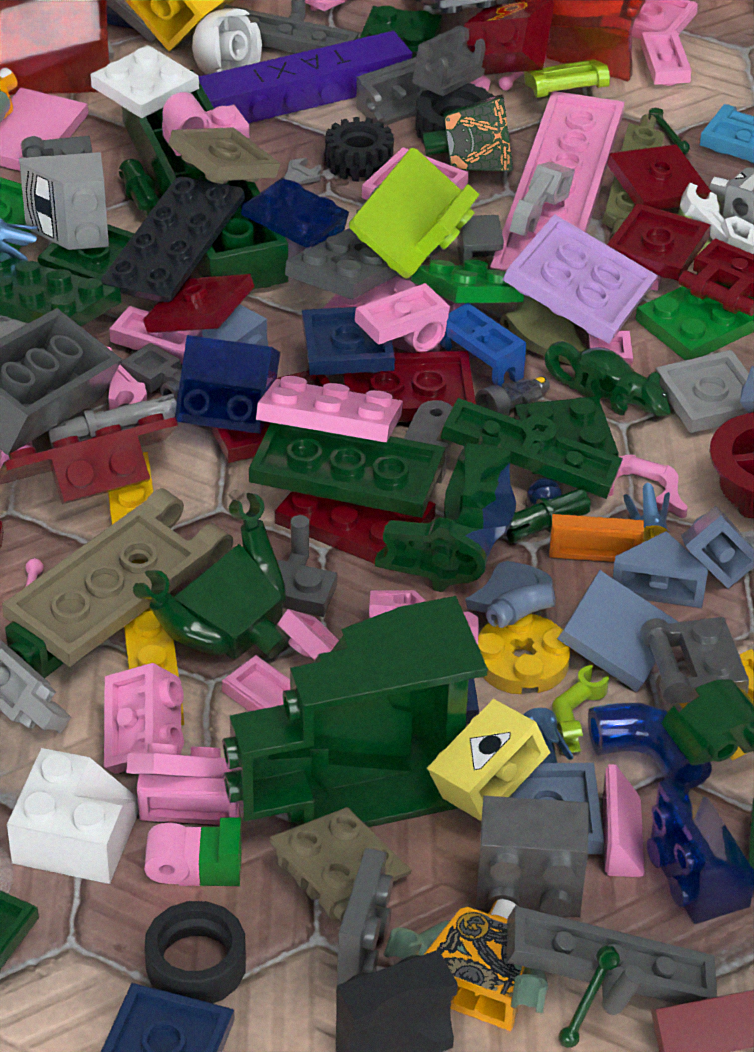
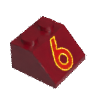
M553 0L497 4L494 7L484 8L465 22L464 27L469 29L467 48L470 52L474 53V45L477 40H484L485 53L482 68L485 69L484 75L543 70L555 4Z

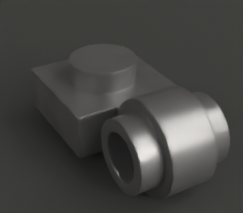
M152 343L147 344L121 361V366L137 382L144 383L146 390L152 393L161 387L160 392L162 396L173 393L177 406L185 407L198 398L202 390V381L194 370L181 369V359Z

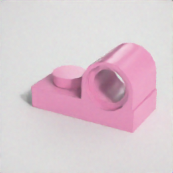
M179 92L172 95L163 106L162 129L163 136L168 143L171 131L182 129L234 127L245 137L250 138L249 124L235 105L219 106L205 112L192 94ZM173 149V151L175 152V154H176L177 156H180V155H181L180 153H178L176 150Z
M425 283L357 307L355 322L378 345L402 336L416 351L426 352L436 347L444 337L450 306Z

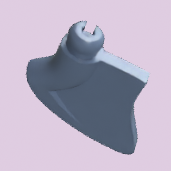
M511 561L499 563L487 584L465 599L468 609L486 613L488 622L493 627L498 625L500 628L512 625L533 612L556 606L551 576L535 567Z

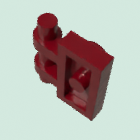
M715 238L694 258L693 271L699 274L684 270L680 275L679 285L690 289L691 295L703 300L708 297L721 303L723 309L736 314L740 311L752 316L754 314V299L748 296L754 297V254ZM716 282H720V283H722V284H724V285H727V286H729V287H731V288H730V289H729V288H726V287H724V286H722V285L717 284Z

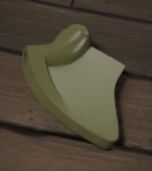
M524 295V301L517 302L515 311L501 316L500 325L525 341L527 349L545 356L549 346L558 341L568 342L578 351L586 349L578 337L572 321L556 315L550 308L530 296ZM559 355V361L570 364L566 357Z

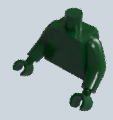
M247 493L246 496L250 503L247 513H244L240 501L232 500L229 505L231 515L236 519L243 520L244 524L240 527L243 547L240 544L236 545L174 597L168 593L170 583L167 575L159 570L145 571V575L152 584L151 590L145 583H135L133 593L139 599H151L150 609L163 629L171 638L185 646L206 654L218 656L225 654L229 658L236 659L253 645H256L269 658H274L286 647L289 641V637L277 627L278 622L282 618L283 605L286 601V588L264 522L259 520L264 513V501L257 494Z

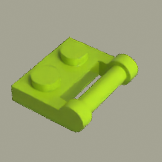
M595 59L544 67L543 70L524 72L525 85L534 90L536 98L546 97L549 92L592 85H596L597 88L610 86L607 65Z

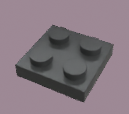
M365 848L339 930L337 985L346 982L357 974L376 972L379 950L374 949L378 939H386L392 911L391 908H387L392 892L393 876L385 874L386 852Z

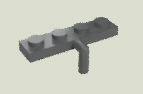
M291 0V14L288 18L231 5L223 7V9L237 8L246 10L250 14L246 16L250 23H257L263 48H276L296 54L359 39L358 32L304 21L305 0Z
M518 906L513 908L507 918L508 963L590 983L599 965L596 957L598 950L603 946H613L620 956V963L616 968L608 970L601 984L603 1008L610 1015L620 1014L634 994L675 1004L717 997L715 955Z

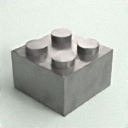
M483 796L476 910L490 911L496 900L505 899L515 903L518 907L558 917H580L588 857L589 802Z

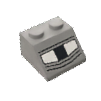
M101 152L19 158L25 222L28 226L38 227L30 231L68 250L109 247Z

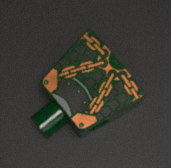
M503 95L490 97L445 112L443 114L446 130L423 133L426 156L449 153L450 165L461 170L513 171Z

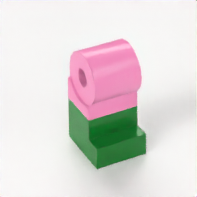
M241 817L220 818V827H185L177 823H161L152 827L147 835L144 866L146 875L158 883L179 884V886H240L242 858Z

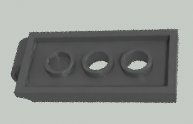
M350 228L335 236H330L325 241L307 248L300 254L286 260L285 275L352 300L399 275L373 249L363 243ZM438 245L426 259L442 251V248Z

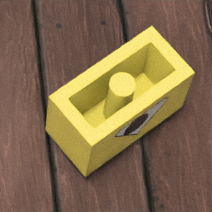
M493 698L470 721L468 726L438 754L427 769L443 799L482 822L483 796L510 797L550 754V751L534 720Z

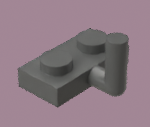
M297 515L291 519V554L287 562L277 560L286 588V601L283 608L324 617L337 587V572L305 566L309 558V519L306 516Z

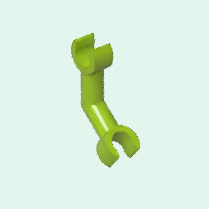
M592 665L581 668L578 672L577 683L552 702V711L557 718V730L571 753L581 752L578 736H583L579 720H575L573 709L585 700H600L608 693L609 676L604 677L599 682H590L592 678Z

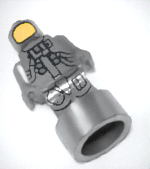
M540 376L532 381L525 379L513 383H503L502 387L492 385L476 393V405L507 416L510 409L515 408L516 404L537 402L543 396L542 393L549 390L550 382L546 377Z

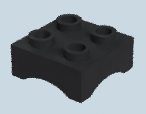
M439 949L421 956L412 955L406 957L396 965L370 974H357L346 982L336 985V1051L443 1052L453 1048L454 1035L450 1007L453 996L457 995L458 983Z

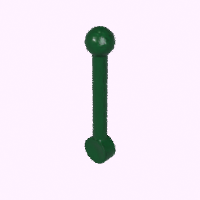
M651 108L648 119L650 120L651 115L656 118V122L674 144L678 145L684 155L687 154L690 150L689 143L681 140L664 120L662 109Z
M603 946L598 950L596 957L599 965L569 1026L562 1028L559 1032V1042L566 1048L575 1047L579 1043L580 1035L578 1031L608 970L616 968L620 963V956L613 946Z

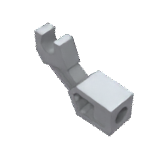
M553 162L538 164L530 182L529 191L523 200H519L514 211L510 231L523 236L527 235L528 231L534 232L544 203L547 202L555 205L568 198L575 169Z

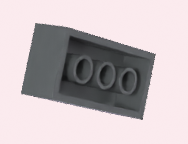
M57 308L0 338V450L7 455L101 399L123 360Z

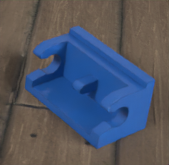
M469 303L449 313L445 335L440 342L442 348L450 351L452 348L451 340L461 345L492 367V382L495 385L502 387V384L505 382L504 375L506 372L509 373V378L514 382L524 378L525 341Z

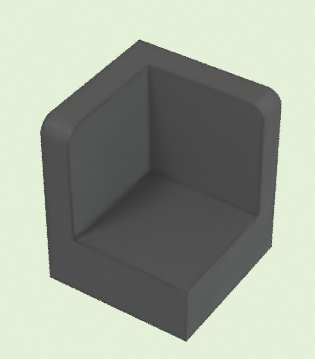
M499 215L472 216L459 230L457 250L460 265H464V260H471V257L494 256L497 250H503L504 240Z

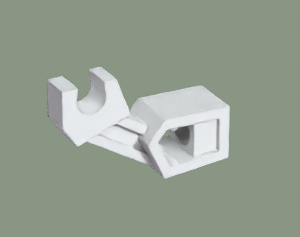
M689 183L680 202L684 215L690 216L694 220L711 224L710 237L713 240L715 238L754 254V225L737 216L724 219L719 214L720 209L716 194L710 192L706 199H702L695 192L698 186Z

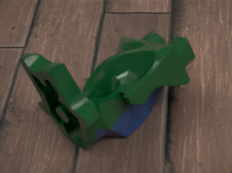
M482 435L479 436L477 444L466 443L457 458L445 492V518L439 517L430 523L390 520L383 532V541L386 543V546L377 553L375 567L427 577L432 581L433 590L443 592L449 585L466 584L478 580L485 572L491 548L496 540L506 534L516 511L517 503L510 484V450L505 449L506 441L502 438Z

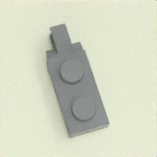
M0 640V710L13 722L22 723L28 728H34L37 724L43 730L51 729L62 733L71 717L60 705L51 701L56 691L49 686L50 683Z

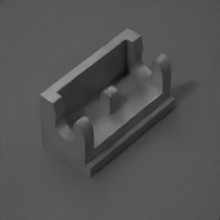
M460 25L418 46L412 83L444 96L484 76L485 69L482 68L485 53L484 40H477L474 45V53L470 52L467 48L469 29Z
M417 57L357 77L356 108L365 117L373 118V124L379 120L386 126L416 115L417 98H420V93L424 90H428L412 83Z

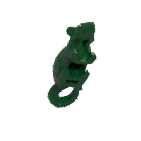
M558 341L551 344L545 353V365L549 373L556 380L569 385L573 390L576 388L585 397L598 396L599 400L602 397L610 399L611 408L618 415H624L628 410L627 405L636 404L642 411L653 413L657 416H666L671 413L667 394L660 385V374L652 372L648 377H644L635 372L622 356L610 349L593 347L578 351L572 344ZM559 355L568 359L575 371L574 377L567 374L561 368Z

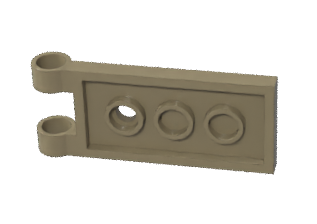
M164 488L157 489L141 505L2 603L3 617L10 622H16L42 639L50 653L71 667L150 607L151 599H139L133 593L135 583H145L151 590L152 584L145 575V571L159 570L164 572L170 583L169 593L205 565L212 566L232 549L233 537L216 524L209 523L191 540H185L170 529L182 515L184 509L183 501ZM140 559L144 560L145 563L135 564L132 561Z

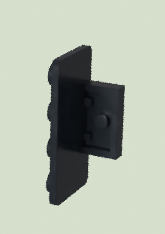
M188 177L176 178L101 278L102 283L120 288V292L123 294L159 302L171 301L244 201L243 189Z

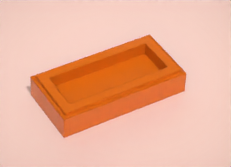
M552 514L549 558L615 562V556L642 543L644 520Z

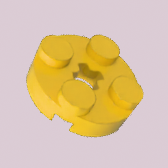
M532 613L504 628H500L498 625L493 627L490 623L486 624L478 635V647L488 668L487 676H483V678L493 687L511 694H522V688L538 687L537 693L554 688L565 678L569 669L570 647L557 639L563 629L551 620ZM516 650H527L533 655L524 653L519 657L514 654Z

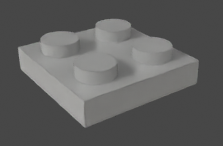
M732 350L655 368V372L660 374V385L667 394L668 402L690 433L721 426L736 416L748 413L741 405L740 399L742 387L746 384L749 373Z

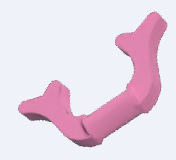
M635 455L619 456L623 460L616 479L622 475L634 474L659 482L665 490L656 497L658 511L662 510L664 495L669 492L668 510L679 518L687 516L688 506L679 497L678 473L674 468L669 465H661L641 459ZM614 483L608 496L614 494Z

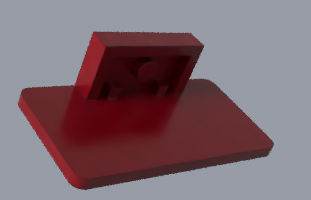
M159 413L141 418L137 421L138 426L123 431L120 424L95 431L96 437L79 442L78 436L59 439L53 442V448L47 451L36 453L35 447L14 451L9 454L10 459L5 461L0 468V484L52 471L61 504L63 505L148 482L150 475L141 447L166 440L178 427L176 417L164 419L163 414Z

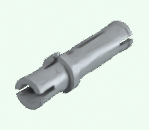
M172 393L96 413H93V410L84 411V416L65 420L47 432L51 447L53 448L52 443L59 439L78 436L79 442L96 437L95 431L120 424L123 431L138 426L137 421L139 419L162 413L164 419L176 417L177 421H180L177 403Z

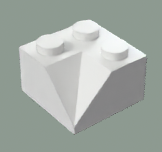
M41 748L7 823L12 864L110 884L139 813L138 797L90 757Z

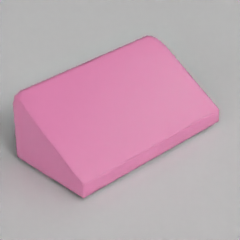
M608 764V768L605 770L602 794L605 872H607V876L642 877L645 872L641 800L636 790L617 765Z

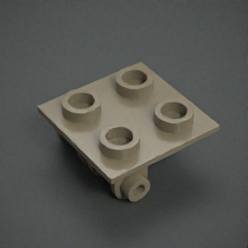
M348 807L269 837V842L277 850L278 865L283 870H287L297 880V884L301 889L307 890V895L311 899H319L318 903L326 910V914L331 919H339L341 922L344 918L365 848L386 852L385 874L393 876V881L411 874L412 871Z

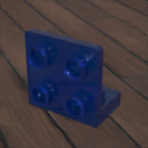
M282 177L242 206L241 214L291 241L309 248L325 241L330 236H335L344 231L349 211L337 206L329 198L320 197L302 188L296 181L287 180Z

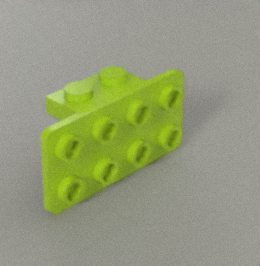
M410 148L350 220L349 227L363 243L367 244L385 260L391 269L408 279L438 245L445 250L460 233L459 230L474 215L475 212L470 207L480 194L469 184L461 190L420 151Z

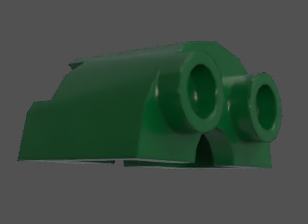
M731 679L714 680L698 686L695 690L700 695L699 697L688 703L680 712L673 706L661 722L692 766L711 761H724L736 752L738 746L743 753L754 751V702L745 690L739 688Z

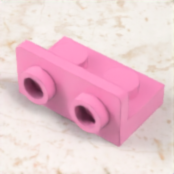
M154 663L105 676L104 769L115 774L127 771L128 753H148V743L179 745L178 755H181V750L184 746V737L181 731V704L184 693L179 677Z

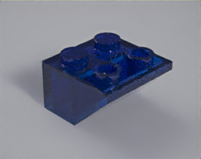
M187 335L175 411L177 422L261 434L265 421L256 420L258 402L277 379L281 352L270 346Z
M669 779L659 782L656 805L652 806L651 810L653 825L651 838L647 839V851L652 864L656 868L661 867L666 875L675 903L679 907L684 906L694 925L749 908L754 890V870L710 799Z

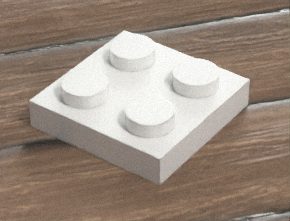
M147 45L92 73L91 84L97 91L138 117L144 118L163 108L166 101L172 95L179 92L191 93L199 89V76Z

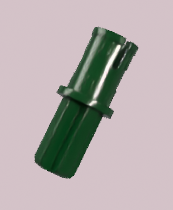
M127 159L119 167L121 170L119 175L125 183V193L130 200L135 202L138 210H142L144 216H148L159 201L155 193V183L152 177L145 174L140 161L137 159Z
M576 489L549 500L544 497L539 498L535 505L515 512L506 536L513 543L518 541V539L545 529L551 532L552 514L575 516L588 514L591 506L590 498L584 489Z

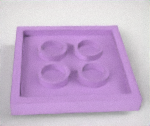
M554 214L508 267L502 280L512 285L519 293L532 297L550 308L556 315L567 318L585 329L591 336L600 338L609 344L651 289L658 275Z

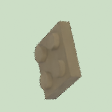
M234 127L171 131L168 145L180 153L185 162L195 165L204 172L205 177L212 182L226 184L228 180L257 182L260 178L277 177L280 162Z

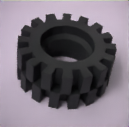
M353 117V122H349L345 118L341 120V125L335 122L331 125V129L326 131L327 169L331 168L333 175L340 173L341 179L346 180L348 176H352V181L359 182V177H364L365 181H367L393 157L394 135L391 133L390 127H384V123L379 120L373 124V118L366 117L365 121H360V117Z

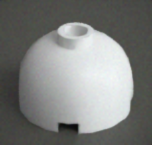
M237 8L217 10L206 15L196 26L192 42L194 59L199 69L206 75L260 62L262 50L260 30L257 23H250L246 16L250 14L246 10Z

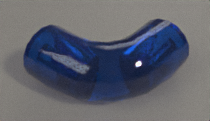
M613 703L589 708V735L593 749L598 756L618 752L645 754L656 762L665 784L670 789L676 791L696 788L704 783L712 772L711 762L692 766L662 726L661 722L668 713L667 710L643 703Z

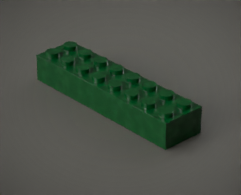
M199 82V89L190 94L196 98L205 112L213 110L214 108ZM122 106L123 123L150 177H152L160 197L164 195L178 177L212 182L195 165L185 162L182 159V155L177 156L171 146L168 145L163 136L162 129L163 108L144 118H140ZM228 180V183L225 185L242 188L245 199L196 266L201 278L250 274L254 284L252 290L289 282V277L285 275L286 260H288V242L255 182Z

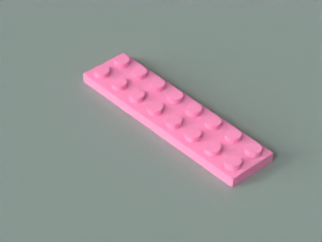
M557 91L551 92L502 232L504 240L503 250L495 252L490 270L506 272L512 262L554 214L587 233L608 166L606 164L609 153H612L623 118L625 102ZM553 162L575 169L568 198L555 205L545 202L534 232L528 231L527 235L523 236L510 231L514 211L519 200H523L529 191V185L538 164Z

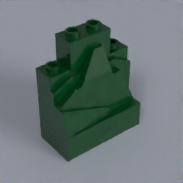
M456 596L400 606L341 629L343 636L330 652L318 654L315 661L311 664L290 668V690L283 691V705L229 715L230 737L222 739V746L227 768L231 769V771L224 773V784L229 803L238 802L244 822L287 813L289 822H298L300 826L348 807L369 828L458 809V807L442 798L427 767L465 729L469 679L487 676L488 668Z

